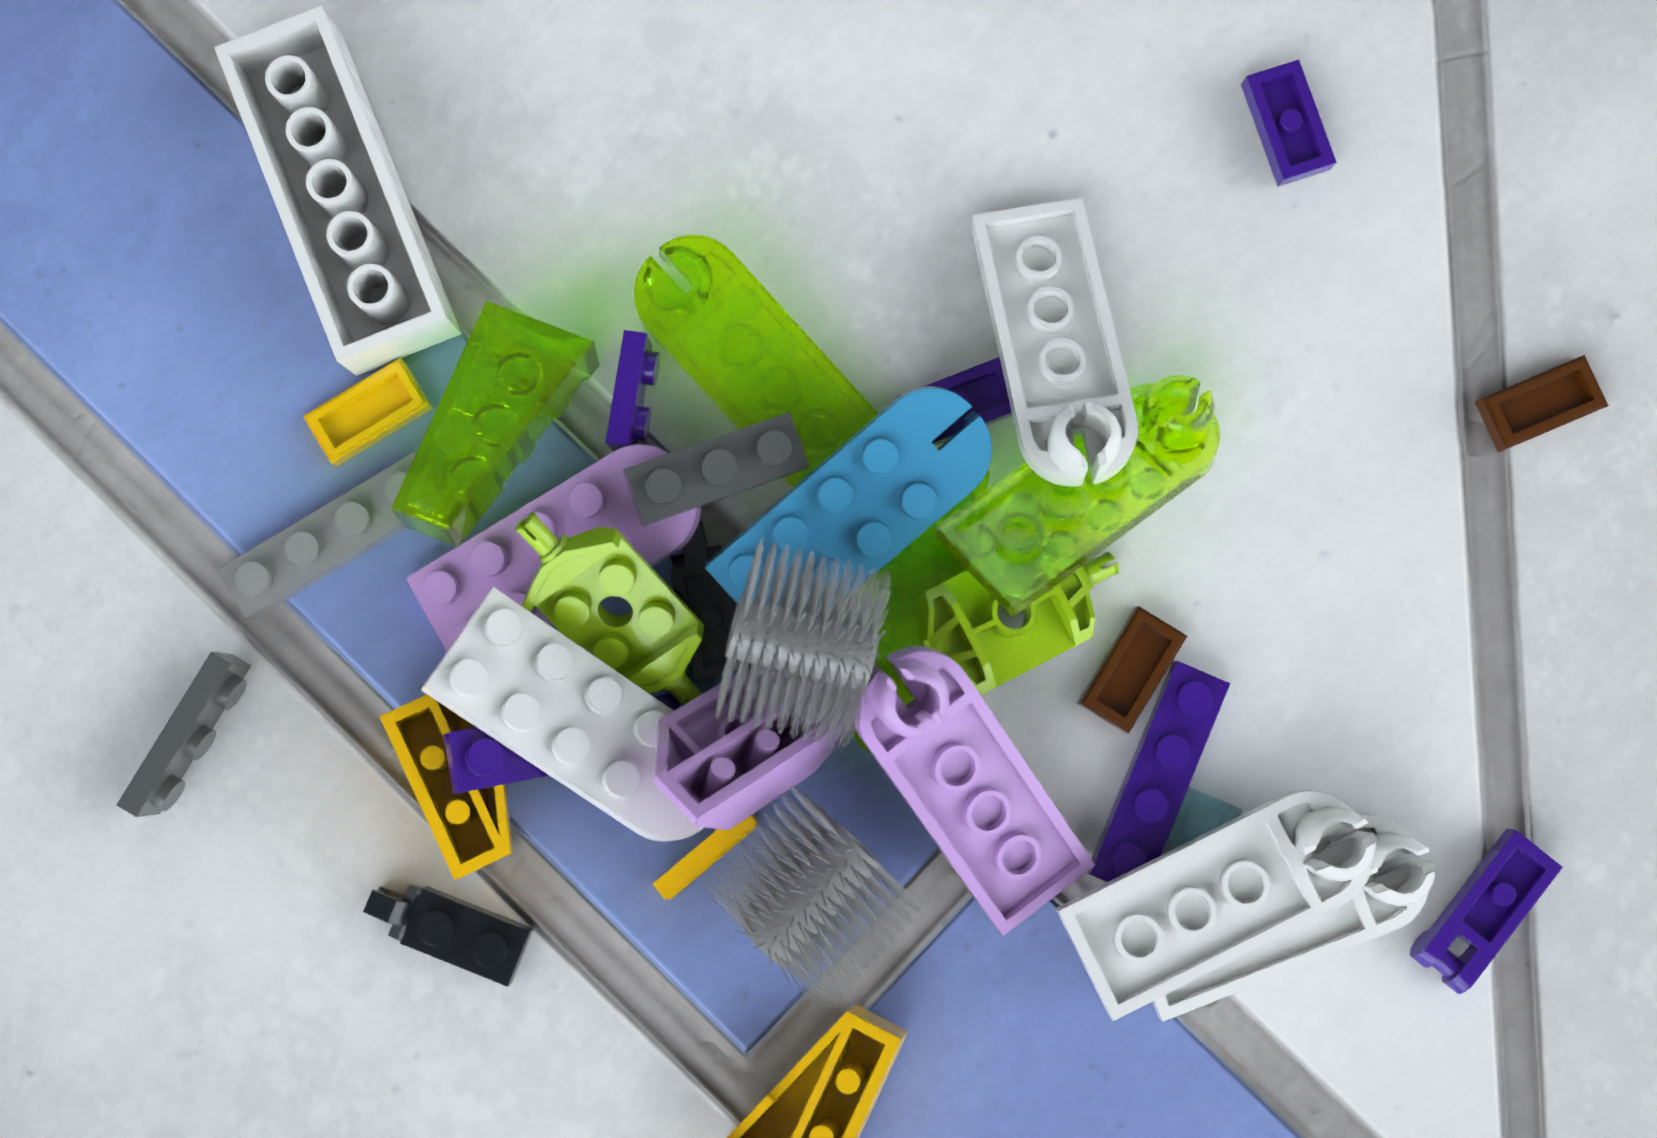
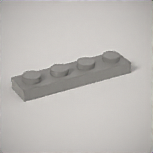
M413 452L219 568L217 572L243 617L248 620H254L447 504L448 501L421 456Z

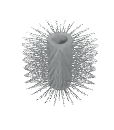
M761 539L760 544L757 546L756 554L753 556L751 570L748 571L745 592L743 590L742 597L739 598L731 624L725 657L728 658L722 673L723 678L718 692L716 719L718 714L720 716L727 690L729 691L733 667L734 671L738 667L732 685L733 692L729 702L731 705L728 712V721H731L732 716L735 715L737 702H740L743 682L745 685L748 680L742 699L744 700L740 720L742 725L743 722H746L748 709L750 713L753 695L755 698L758 693L753 709L755 710L753 728L755 723L757 728L758 720L761 721L763 707L766 709L768 703L765 728L767 727L768 731L769 725L770 728L772 727L774 713L776 719L780 700L781 707L778 716L780 711L781 715L777 728L781 720L778 734L780 733L781 725L782 734L785 719V728L787 726L792 701L790 714L792 718L789 725L791 726L794 716L790 731L791 735L794 725L792 738L796 724L797 735L801 712L800 725H802L807 712L802 730L803 734L806 725L803 740L805 739L809 724L806 740L808 739L811 722L812 734L814 720L817 716L814 732L820 717L815 736L816 741L820 727L818 744L823 726L822 741L828 715L826 732L828 731L831 716L832 720L826 740L833 723L828 746L835 725L831 744L833 746L838 720L836 740L839 738L844 727L839 747L847 725L842 746L843 750L850 723L846 747L848 746L854 717L853 738L859 697L858 723H860L862 691H865V704H867L866 686L870 676L874 681L871 673L875 658L880 656L876 655L878 641L885 631L880 637L878 632L889 610L887 609L878 627L891 592L889 591L881 611L891 579L889 578L883 596L889 571L887 572L881 593L885 575L884 571L878 594L881 576H879V581L877 580L873 589L877 575L876 571L870 590L875 567L868 587L870 569L864 593L865 572L859 586L864 565L858 580L861 564L859 566L854 586L855 569L852 588L850 589L853 574L850 577L848 586L847 582L853 564H851L846 580L850 561L846 574L847 563H845L842 580L841 571L840 578H838L835 584L840 568L839 565L836 573L839 558L834 570L835 558L832 573L831 563L826 584L827 567L825 572L824 568L827 558L824 563L826 555L824 554L823 561L822 557L820 559L818 572V565L816 566L812 585L814 571L811 574L815 559L812 562L814 552H810L809 559L808 557L806 558L804 572L802 568L801 575L798 576L796 581L802 562L800 561L802 551L800 552L801 548H799V551H796L794 563L792 559L789 577L787 572L786 582L782 585L788 566L786 562L789 552L787 554L789 545H786L784 554L782 551L780 563L779 561L777 563L775 578L772 577L771 589L767 592L776 556L774 553L777 545H775L776 541H774L770 554L768 552L765 568L763 565L760 585L759 583L757 584L756 597L753 600L754 597L752 599L751 597L759 577L757 573L764 547L762 545L764 539ZM799 577H800L799 586H798V591H797V584H798V580H799ZM824 577H825V583H824L823 588H822V590H821V586H822V583H823V580H824ZM864 579V585L860 594L861 585ZM876 586H877L876 596H875V600H874V602H873L874 592H875V589H876ZM752 663L750 671L747 676L748 664ZM759 673H760V675H761V680H760V683H759V686H758V689H757L758 679H759ZM769 687H770V688H771V690H770L771 693H770V696H769V699H768V702H767L768 693H769ZM806 702H807V708H806V711H805V714H804V709H805V705H806ZM843 717V723L839 732L841 719Z
M791 785L789 788L799 797L798 799L803 803L801 804L805 811L807 809L817 819L812 817L807 811L805 813L793 799L791 801L784 795L786 797L784 799L787 801L785 803L791 808L789 810L801 821L779 806L782 809L780 811L783 814H781L772 805L778 812L776 814L789 825L782 824L775 817L781 824L779 825L764 813L771 822L765 817L764 819L777 830L775 831L769 826L778 839L764 824L762 825L770 834L756 822L765 831L763 832L754 824L763 834L759 831L757 832L770 843L768 844L760 837L767 845L766 847L752 832L751 834L758 841L746 832L755 842L748 836L746 837L762 852L753 845L750 846L747 842L745 843L752 851L747 846L745 847L748 851L737 843L754 860L742 850H740L741 854L745 855L746 861L735 850L733 851L747 866L736 855L734 856L747 869L732 856L730 857L740 866L738 867L728 860L743 877L722 858L740 878L721 861L720 863L736 879L722 868L731 879L728 880L718 868L716 869L732 886L715 870L713 871L731 889L714 876L724 886L722 888L711 878L724 892L723 894L710 882L722 895L720 896L704 880L702 881L723 901L707 888L705 889L730 911L713 899L711 900L741 922L739 923L721 913L743 927L745 932L735 931L750 937L757 945L752 949L759 947L769 957L770 966H772L771 959L780 965L788 982H790L784 971V968H786L805 995L806 993L794 975L818 1003L819 1001L803 981L827 1007L829 1006L808 983L834 1007L813 984L835 1002L819 986L820 984L834 996L822 983L824 981L841 998L821 977L823 976L838 992L840 991L824 974L838 987L840 986L833 977L847 988L829 969L830 967L852 988L832 967L852 984L840 972L841 969L852 977L840 962L857 979L858 977L840 958L856 974L858 973L843 958L859 971L852 960L854 959L862 968L863 966L852 956L853 954L869 969L852 952L854 951L865 961L854 950L856 949L862 954L854 944L868 958L869 956L862 948L876 961L865 947L874 956L876 955L864 943L872 950L874 949L860 935L870 942L864 935L865 933L876 945L878 943L884 948L872 936L874 935L885 945L875 935L877 933L873 927L887 939L878 929L879 927L891 940L894 937L885 929L887 927L881 921L885 924L890 922L900 931L895 926L897 925L904 932L902 929L904 927L897 921L899 919L886 908L888 907L891 910L893 908L903 919L905 917L911 923L910 920L912 919L907 915L909 913L897 903L899 901L895 898L896 895L907 906L909 904L916 912H922L915 906L916 904L913 902L915 900L891 877L893 876L891 873L881 867V862L855 835L836 820L834 822L819 804L817 806L798 788L795 789ZM753 848L756 849V850L759 852V854H760L763 858H761V857L753 850ZM746 857H748L756 866H754ZM840 951L844 953L851 960V962L844 955H842ZM832 958H833L842 968H840V967L832 960ZM810 973H812L819 980V982Z

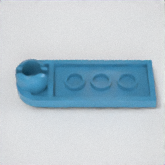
M924 386L906 391L894 399L705 563V569L738 604L743 590L745 592L748 571L751 570L753 556L756 554L760 540L764 539L762 544L764 547L760 557L762 560L757 573L759 577L751 599L754 597L753 600L756 597L757 584L759 583L760 585L763 565L765 568L768 552L770 554L774 541H776L775 545H777L774 553L776 556L767 592L771 589L772 577L775 578L778 561L780 563L782 551L784 554L786 545H789L787 551L789 555L786 562L788 566L782 585L786 582L787 572L789 577L792 559L794 563L796 551H799V548H801L800 561L802 562L796 581L798 576L801 575L802 568L804 572L806 558L808 557L809 559L810 552H814L812 562L813 559L815 560L811 570V574L814 571L812 585L816 566L818 565V572L820 559L822 557L823 561L824 554H826L824 559L825 563L827 558L824 568L825 572L827 567L826 584L831 563L832 573L835 558L834 570L839 558L836 573L839 565L840 568L835 584L838 578H840L841 571L842 580L845 563H847L846 574L850 561L846 580L851 564L853 565L847 586L853 574L850 589L852 588L856 569L855 586L861 564L858 580L862 566L864 565L859 582L860 586L864 572V579L866 577L867 581L870 569L869 579L872 576L874 567V574H876V571L878 572L980 484L988 471L992 456L991 437L985 422L980 415L972 411L963 419V427L943 445L936 448L932 441L972 406L960 395L942 387ZM799 577L798 584H797V591H798V586H799L800 577ZM824 577V580H823V583H822V586H821V590H822L823 585H824V583H825V577Z

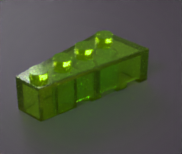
M486 301L391 507V510L404 527L459 547L504 489L502 485L520 462L524 464L536 448L535 443L554 418L558 420L571 403L570 398L585 379L588 381L600 366L594 341Z

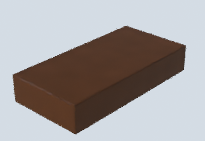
M1585 355L1475 401L1498 453L1609 406Z
M1136 606L1077 704L1123 733L1129 734L1186 640L1187 635L1142 607Z

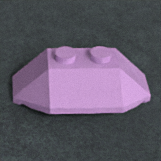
M759 673V679H758L757 689H758V686H759V683H760V680H761V675H760V673ZM734 675L731 678L729 691L727 690L724 706L722 705L720 716L718 714L717 719L715 714L721 683L658 721L654 783L694 826L730 830L790 790L789 787L791 785L794 787L812 775L840 744L844 727L839 738L836 740L838 720L833 746L831 744L835 725L828 746L833 723L826 740L832 720L831 716L828 731L826 732L827 715L822 741L823 726L817 744L820 727L816 741L815 736L820 717L814 732L816 716L812 734L811 722L808 739L806 740L809 724L805 739L803 740L806 725L803 734L802 730L807 712L802 725H800L801 712L797 735L796 724L792 738L794 725L791 735L790 731L794 716L791 726H789L792 715H790L791 701L787 726L785 728V719L782 734V725L778 734L781 724L780 720L779 727L777 728L781 715L780 711L778 716L781 707V701L779 700L776 719L774 713L772 727L770 728L769 725L768 731L767 727L765 728L768 703L766 709L763 707L761 721L758 720L757 728L756 723L753 728V717L755 714L753 709L758 693L755 698L753 695L750 713L748 709L746 722H743L742 725V721L740 722L742 717L741 709L744 702L742 699L748 680L745 685L743 682L740 702H737L735 715L732 716L731 721H728V712L731 705L729 702L733 692L732 685L736 676ZM769 687V693H768L767 702H768V699H769V696H770V693H771V691H770L771 688H770V687ZM806 702V705H805L804 714H805V711H806V708H807V702ZM843 717L841 719L839 732L843 723ZM846 725V728H845V732H844L842 741L844 740V737H845L847 725Z

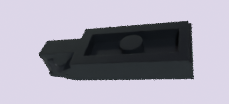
M700 519L692 538L682 547L683 554L671 556L673 569L670 570L674 592L704 624L702 641L690 660L696 682L722 677L728 658L725 657L727 641L737 607L734 599L705 569V563L722 549V545L708 547L703 523ZM752 663L748 664V670H750ZM733 667V673H732V674L737 673L738 667H737V669H735V671H734V667Z
M408 885L405 895L382 886L378 890L373 889L363 911L368 915L392 924L388 936L399 940L400 944L507 987L513 982L533 932V928L429 886L419 888Z

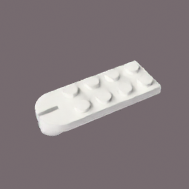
M1083 197L972 215L971 229L1017 439L1024 460L1041 478L1060 486H1082L1088 471L1087 461L1093 484L1113 477L1125 466L1132 454L1138 436V423ZM1082 436L1087 461L1086 457L1081 455V451L1075 447L1073 437Z
M493 587L421 688V691L642 837L666 842L684 839L701 831L704 827L694 826L654 783L658 721L674 710Z
M1312 790L1292 791L1057 907L1056 910L1109 1017L1115 1021L1350 902L1360 893L1369 878L1377 840L1375 834L1358 830L1314 853V850L1317 849V844L1320 843L1322 838L1343 827L1357 829L1369 822L1364 817L1355 813L1341 799L1331 794Z
M1358 814L1369 823L1357 829L1343 827L1322 838L1320 843L1317 844V849L1314 850V853L1358 830L1375 834L1377 841L1370 875L1360 893L1345 905L1152 1001L1158 1018L1164 1022L1404 927L1420 913L1426 902L1437 870L1435 863L1415 859L1374 876L1372 874L1377 873L1378 868L1387 860L1403 854L1420 856L1430 852L1426 845L1414 838L1398 822L1382 816Z

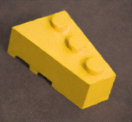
M428 694L379 716L454 880L460 879L512 854L513 844L506 784L453 794L443 734L477 727Z
M857 1004L843 1014L726 1138H859L909 1031Z

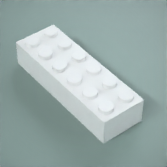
M320 5L214 47L336 361L356 376L391 363L398 358L406 357L461 335L454 313L343 35L323 6Z

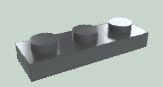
M789 412L625 468L623 475L641 524L645 527L804 471L810 466Z
M211 652L118 801V807L135 817L160 814L162 811L170 809L176 803L185 788V781L182 780L192 761H197L204 756L213 744L216 737V731L213 730V727L224 709H231L243 695L247 686V681L244 680V677L252 665L233 654Z

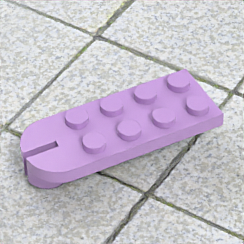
M642 444L622 447L406 577L446 652L493 587L522 606L526 592L541 560L539 559L540 554L515 531V527L532 512L537 514V517L557 538L563 534L569 538L597 527L616 528L651 567L684 547L697 529L701 507L643 527L623 475L625 468L669 454V452ZM536 606L530 611L551 627L554 626Z
M910 646L896 650L887 655L886 659L914 699L905 705L897 694V687L892 679L875 664L871 673L874 681L870 676L866 686L867 704H865V691H862L860 723H858L859 697L855 728L862 741L995 928L1004 936L1096 865L964 670L950 657L934 648Z

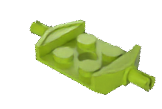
M535 512L530 513L527 518H523L518 523L515 531L540 554L539 559L541 560L526 592L522 607L531 611L536 606L563 635L649 694L659 692L662 689L669 691L682 706L703 694L686 676L687 665L702 641L704 624L616 528L597 527L569 538L565 534L557 538L537 517ZM610 596L621 597L630 603L632 610L625 615H614L603 608L601 601Z
M1040 535L1035 536L918 596L920 644L918 646L934 648L954 660L967 674L979 694L983 695L1093 637L1095 615L1089 590L1094 588V584L1118 574V563L1102 569L1101 566L1115 559L1110 552H1105L1103 555L1083 565L1081 562L1075 565L1056 543ZM1002 599H1013L1021 605L1024 611V622L1019 629L1008 628L999 620L997 611ZM887 662L890 673L895 671L890 663ZM897 674L892 676L897 684L903 683Z

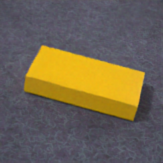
M398 358L305 414L303 418L330 463L338 467L432 410L433 406L406 362L402 358Z
M754 813L730 830L717 829L657 879L653 886L665 900L667 898L671 900L737 845V843L743 840L748 835L746 832L750 834L757 827L754 824L759 826L756 822H759L760 819Z

